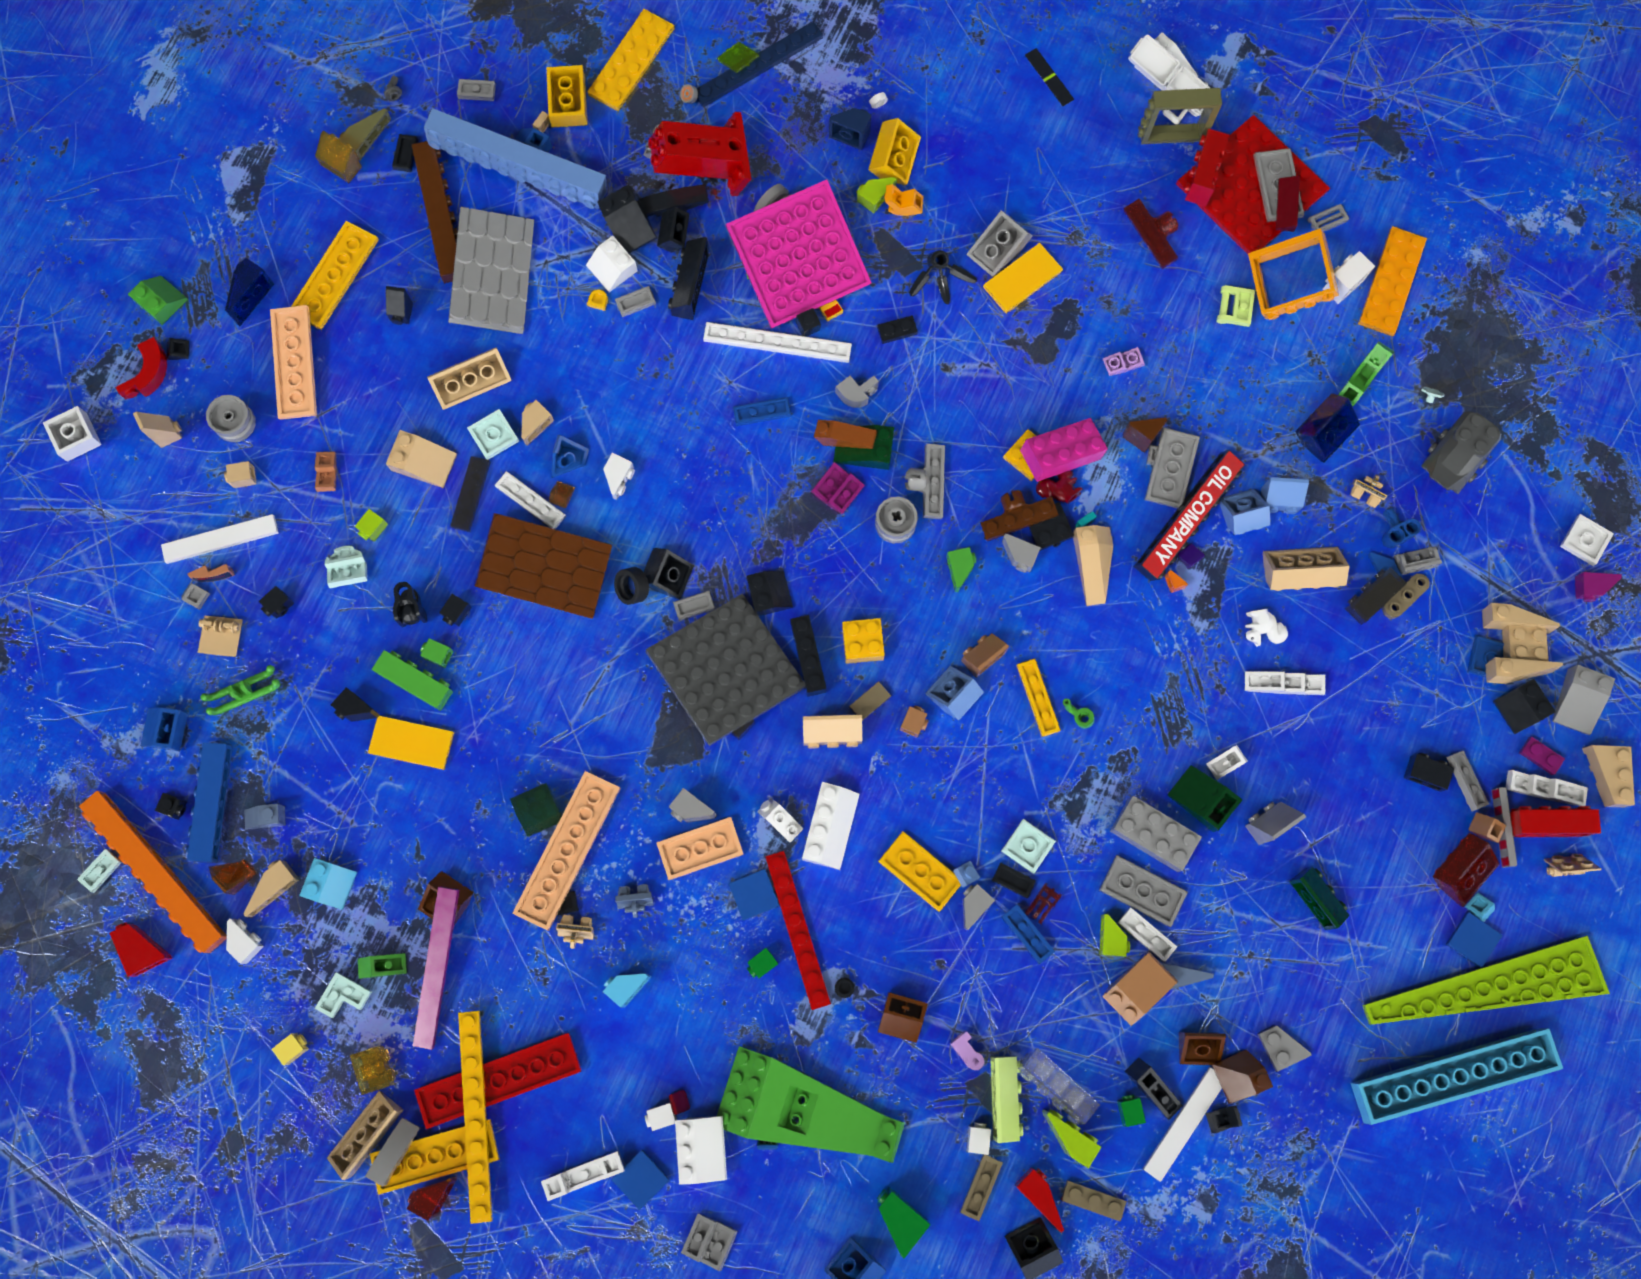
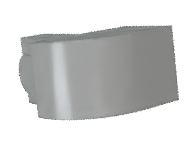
M849 376L835 387V393L843 403L850 407H864L868 404V396H872L878 390L879 381L873 376L859 386Z

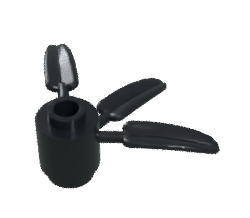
M938 250L928 255L927 264L929 268L926 272L922 271L909 293L910 296H915L930 278L929 273L931 270H939L940 276L937 277L938 288L944 303L950 304L947 277L943 276V268L947 267L950 269V274L969 283H976L977 279L955 264L950 266L947 253Z

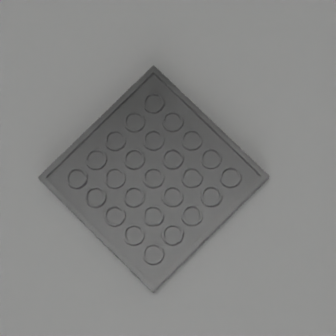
M743 594L664 638L645 651L709 746L806 688L805 682Z

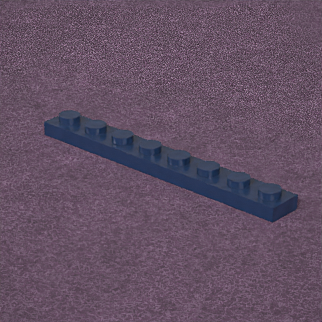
M812 21L698 87L697 100L704 108L823 39L822 32Z

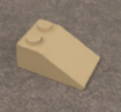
M399 430L386 465L393 472L444 488L457 453L417 435Z

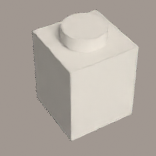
M671 1103L648 1109L647 1115H645L647 1127H651L652 1131L673 1125L675 1120H677Z
M974 1122V1126H969L967 1152L989 1155L991 1129L986 1128V1124Z

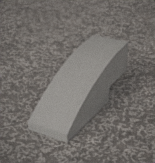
M402 1118L378 1153L365 1177L382 1187L387 1185L395 1169L403 1160L420 1127Z

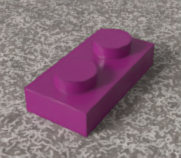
M1533 737L1527 739L1519 754L1550 775H1555L1565 758Z

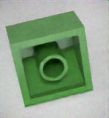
M162 276L140 281L128 293L142 309L161 325L188 300L187 297Z

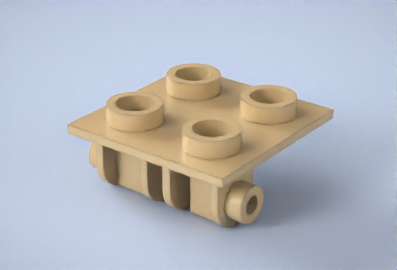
M204 616L203 619L199 620V627H202L198 653L236 657L243 620Z
M1572 854L1570 857L1556 855L1552 856V858L1544 859L1549 864V867L1546 869L1547 874L1552 877L1567 876L1568 874L1578 875L1585 874L1588 871L1601 870L1599 866L1585 858L1582 854Z

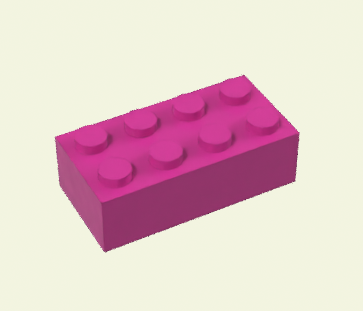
M1091 418L1026 439L1020 449L1036 482L1101 460L1108 450Z

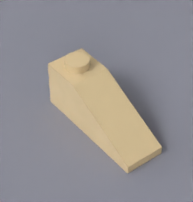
M143 412L133 413L140 430L161 448L182 439L180 434L182 429L179 423L173 421L169 416Z
M276 860L268 866V870L263 873L243 913L245 917L253 918L300 880L286 861Z

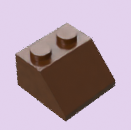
M440 871L428 883L418 910L433 919L438 887L459 889L455 925L469 905L474 892L443 871Z

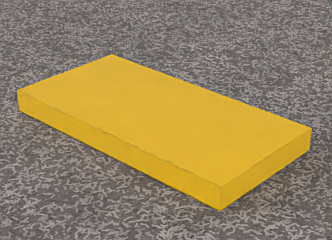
M1038 243L986 282L983 288L1007 314L1059 275L1063 269L1041 243Z
M379 716L376 720L368 753L445 770L454 732Z
M902 831L878 861L938 912L941 911L961 886L956 875L904 831Z

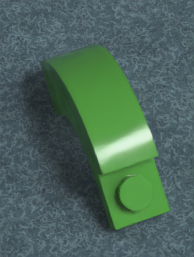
M1378 341L1344 385L1338 397L1353 407L1394 351Z

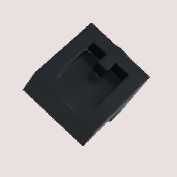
M162 793L154 811L179 820L186 811L185 805L187 802Z

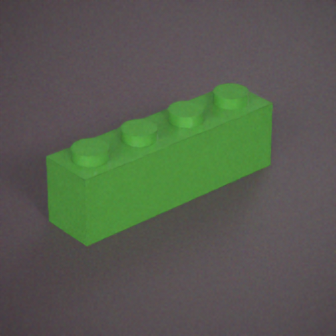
M384 650L371 670L441 711L453 693L449 688L450 684L442 679L439 682L434 680V675L425 669L421 672L416 669L417 665L407 660L405 663L400 660L401 655L392 650L390 653Z

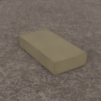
M877 682L849 707L856 715H862L863 721L886 702L891 695L880 682Z

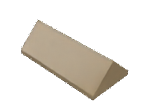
M497 347L427 376L443 410L512 381Z
M381 1091L377 1092L327 1157L342 1180L353 1177L404 1110Z

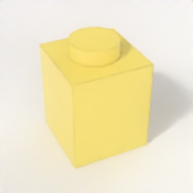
M291 1033L272 1048V1051L282 1065H289L309 1048L306 1046L307 1040L303 1035Z

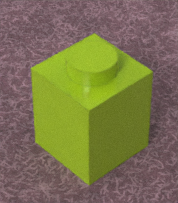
M368 509L355 527L359 531L357 534L366 541L369 538L374 542L388 524L383 518Z

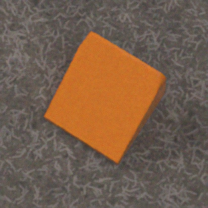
M1172 570L1168 571L1164 576L1171 593L1185 589L1188 585L1187 582Z

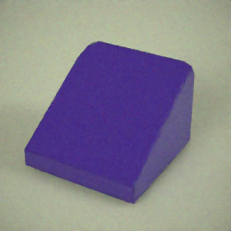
M1191 543L1180 551L1177 557L1187 569H1190L1202 560L1205 555Z

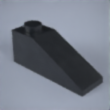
M1138 1058L1125 1070V1073L1168 1120L1183 1106L1152 1067L1142 1059Z

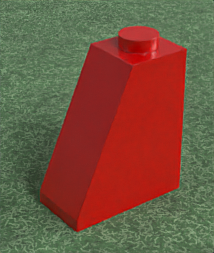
M127 922L115 927L116 930L109 933L127 977H136L172 959L167 951L137 925L127 924Z

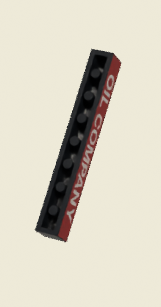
M1230 450L1220 452L1133 567L1149 581L1160 580L1166 574L1165 569L1168 565H1172L1176 561L1178 552L1188 545L1187 540L1190 536L1192 537L1198 532L1200 523L1209 517V511L1220 503L1222 494H1225L1231 488V482L1241 475V469L1245 464Z

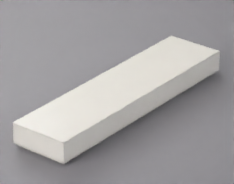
M507 471L495 484L497 489L552 529H556L566 517L563 512Z

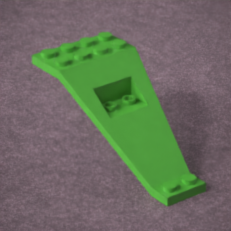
M740 1046L738 1047L717 1116H723L724 1130L747 1139L874 1156L890 1163L894 1162L905 1122L888 1117L775 1058ZM805 1097V1102L802 1104L801 1100ZM798 1117L799 1122L796 1124L795 1120Z

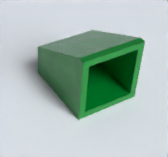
M889 1187L888 1190L883 1189L878 1195L877 1205L900 1255L905 1259L929 1228L930 1223L927 1218Z

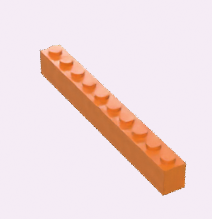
M97 790L79 806L83 811L81 813L82 816L95 825L94 830L100 836H104L108 840L106 844L112 850H116L119 853L118 858L122 863L128 864L132 870L130 872L138 880H142L144 889L149 894L153 893L157 898L155 900L162 909L165 908L169 912L168 917L170 920L181 926L182 929L180 931L185 937L192 939L194 942L193 946L199 953L210 954L227 939L226 933L105 792Z

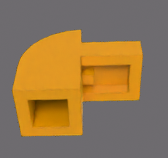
M893 184L886 185L884 198L885 203L889 205L888 212L902 216L923 213V196L918 191L911 189L902 192Z

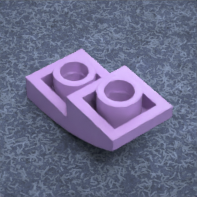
M1138 347L1124 353L1118 352L1103 358L1109 376L1145 366Z

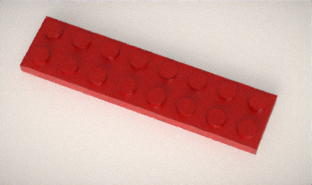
M570 1033L483 1064L486 1107L582 1072ZM462 1072L414 1090L426 1129L464 1116Z

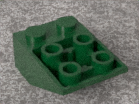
M1192 765L1189 766L1167 794V796L1212 832L1218 831L1242 801L1240 797L1226 786Z

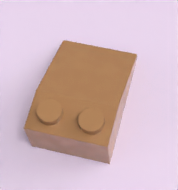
M1148 952L1114 981L1102 997L1132 1026L1178 981Z

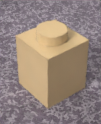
M249 461L226 465V472H224L225 481L233 488L257 485L255 467Z

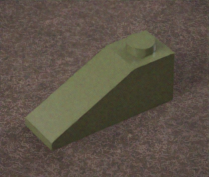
M383 108L349 126L345 132L341 133L338 140L342 150L361 160L390 122L391 117L388 111Z

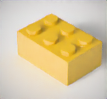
M583 65L546 67L548 115L551 127L588 125Z

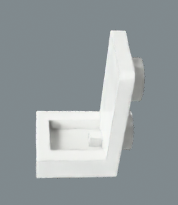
M772 798L763 802L757 811L789 842H792L803 830L798 822Z

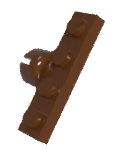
M1019 490L1011 491L1014 498L1013 501H1011L1008 493L1004 494L1001 497L1004 513L980 523L987 542L1002 537L1005 533L1010 534L1059 516L1052 496L1033 504H1026L1023 494Z

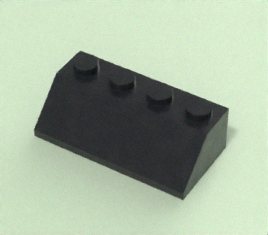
M707 237L687 241L685 248L681 250L682 263L677 266L676 275H678V279L674 281L672 288L674 296L669 299L668 309L671 310L672 316L690 320L694 319L709 257Z

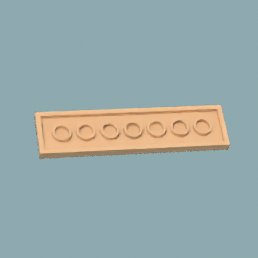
M584 772L512 914L547 931L550 930L621 789L620 787L591 773Z

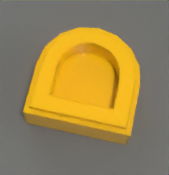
M600 289L592 291L589 295L587 306L605 311L608 303L607 294Z

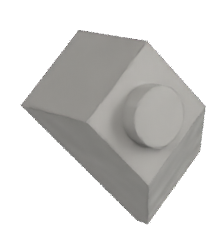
M1005 533L1002 543L1012 565L1020 572H1030L1041 547Z
M978 884L974 887L970 885L963 893L965 895L962 899L963 922L966 930H969L995 901Z

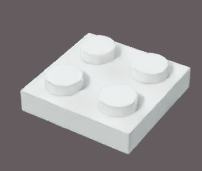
M1579 514L1560 547L1594 566L1598 563L1614 533Z

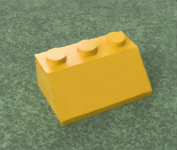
M899 118L882 122L868 170L880 179L895 177L898 184L907 185L921 136Z

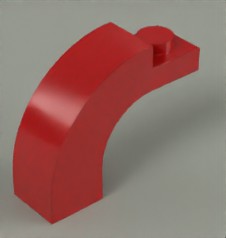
M155 337L137 345L143 357V366L139 374L115 387L125 400L136 397L140 392L145 397L149 396L164 380L167 371V357L161 343Z

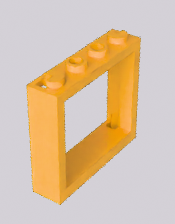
M1321 228L1248 253L1261 314L1266 319L1273 320L1278 318L1279 315L1285 313L1292 314L1297 312V309L1303 307L1310 308L1318 302L1332 301L1334 297L1339 296L1326 236ZM1320 243L1330 288L1270 308L1260 263Z

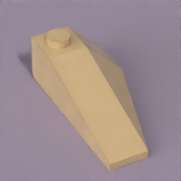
M1097 525L1078 527L1073 532V540L1086 606L1105 604L1113 552L1110 527Z

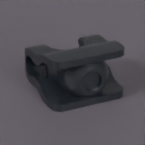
M397 583L394 587L395 602L393 605L395 621L401 627L416 624L420 620L423 623H427V614L421 605L419 594L409 583ZM403 587H407L408 589L404 590L400 596L399 590Z

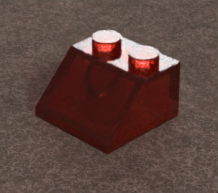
M453 1176L425 1185L416 1191L413 1190L407 1200L409 1203L407 1210L427 1221L433 1219L440 1212L457 1177Z

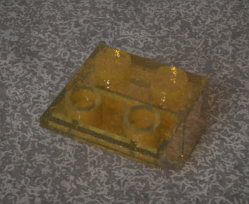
M322 131L315 154L316 159L321 166L347 183H350L362 168L359 157L354 153V148L350 144H343L333 133L328 134Z

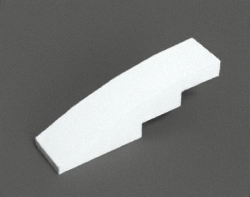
M1245 672V691L1325 695V675Z
M1509 770L1507 773L1506 788L1509 791L1570 805L1586 806L1587 787L1560 779H1549L1535 774L1528 775L1514 770Z

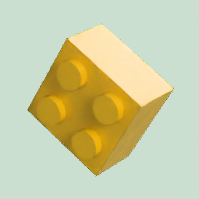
M881 618L842 622L846 664L884 660Z

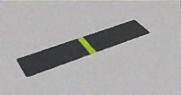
M1037 48L1025 54L1026 58L1062 106L1074 100Z

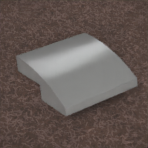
M698 1213L681 1253L697 1262H702L718 1271H722L738 1231Z

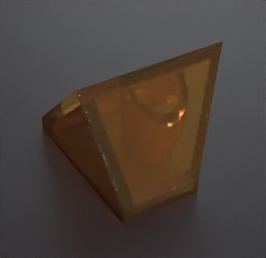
M244 859L240 862L209 867L212 880L224 893L235 895L256 875V872Z

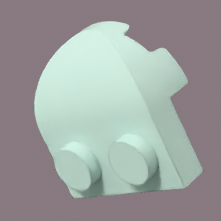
M353 546L336 548L330 558L326 557L325 566L327 568V584L329 588L368 581L366 561L361 551L354 549Z

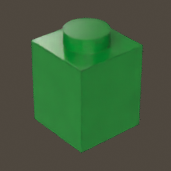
M765 948L747 962L749 964L747 970L753 978L757 976L760 979L776 967L778 963L768 949Z
M1130 1094L1122 1096V1100L1117 1101L1122 1126L1129 1127L1146 1123L1140 1098Z

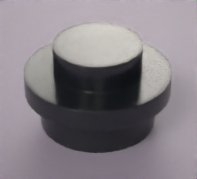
M841 978L835 983V992L841 998H848L854 992V984L848 978Z

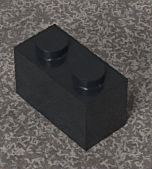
M677 207L662 213L657 242L658 247L671 253L685 247L689 213Z
M1418 753L1410 756L1404 778L1442 792L1448 790L1454 767L1448 766L1449 763L1446 761H1435L1430 759V756L1427 754Z

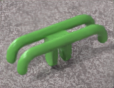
M268 665L265 671L216 692L201 694V700L207 702L217 700L229 694L235 698V700L215 708L208 707L206 713L208 715L222 714L278 689L281 685L278 679H273L270 685L254 692L250 686L273 675L275 672L274 666Z

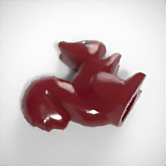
M1070 470L1058 474L1059 481L1056 483L1049 478L1039 481L1036 484V492L1042 498L1052 496L1057 501L1070 504L1081 495L1082 487L1075 488L1073 486L1077 478H1072L1073 472Z

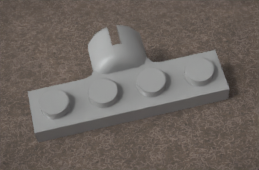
M926 444L924 468H909L906 472L905 480H908V483L905 482L906 489L923 493V518H943L945 445Z

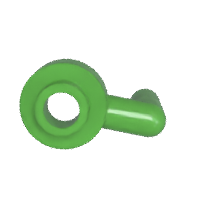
M1069 699L1063 700L1065 709L1074 715L1075 722L1080 728H1089L1093 725L1095 717L1090 709H1077L1071 704ZM1083 717L1089 718L1087 722H1082Z

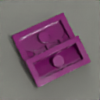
M834 462L810 492L829 507L843 514L865 485Z

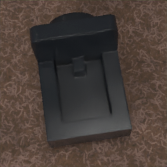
M1225 1106L1205 1113L1212 1134L1232 1127L1242 1126L1237 1106Z

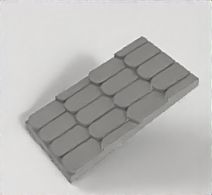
M460 207L449 323L523 334L534 219H524L523 217L507 216L506 214Z

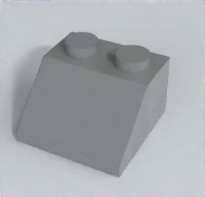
M684 788L669 806L671 809L670 814L679 822H682V820L687 823L711 820L717 816L715 811Z

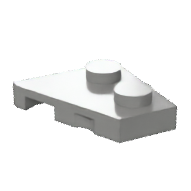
M1273 1026L1257 1034L1276 1072L1312 1056L1311 1052L1278 1026Z

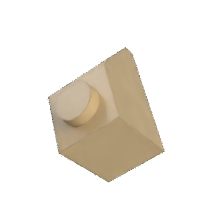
M537 400L533 403H528L522 412L521 438L527 446L554 421L552 415Z

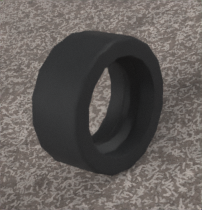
M640 568L622 569L616 574L614 588L622 603L630 605L643 602L647 598L649 583L645 573ZM629 576L631 577V579H632L633 582H634V586H635V594H634V595L631 593V591H630V589H629V585H628Z

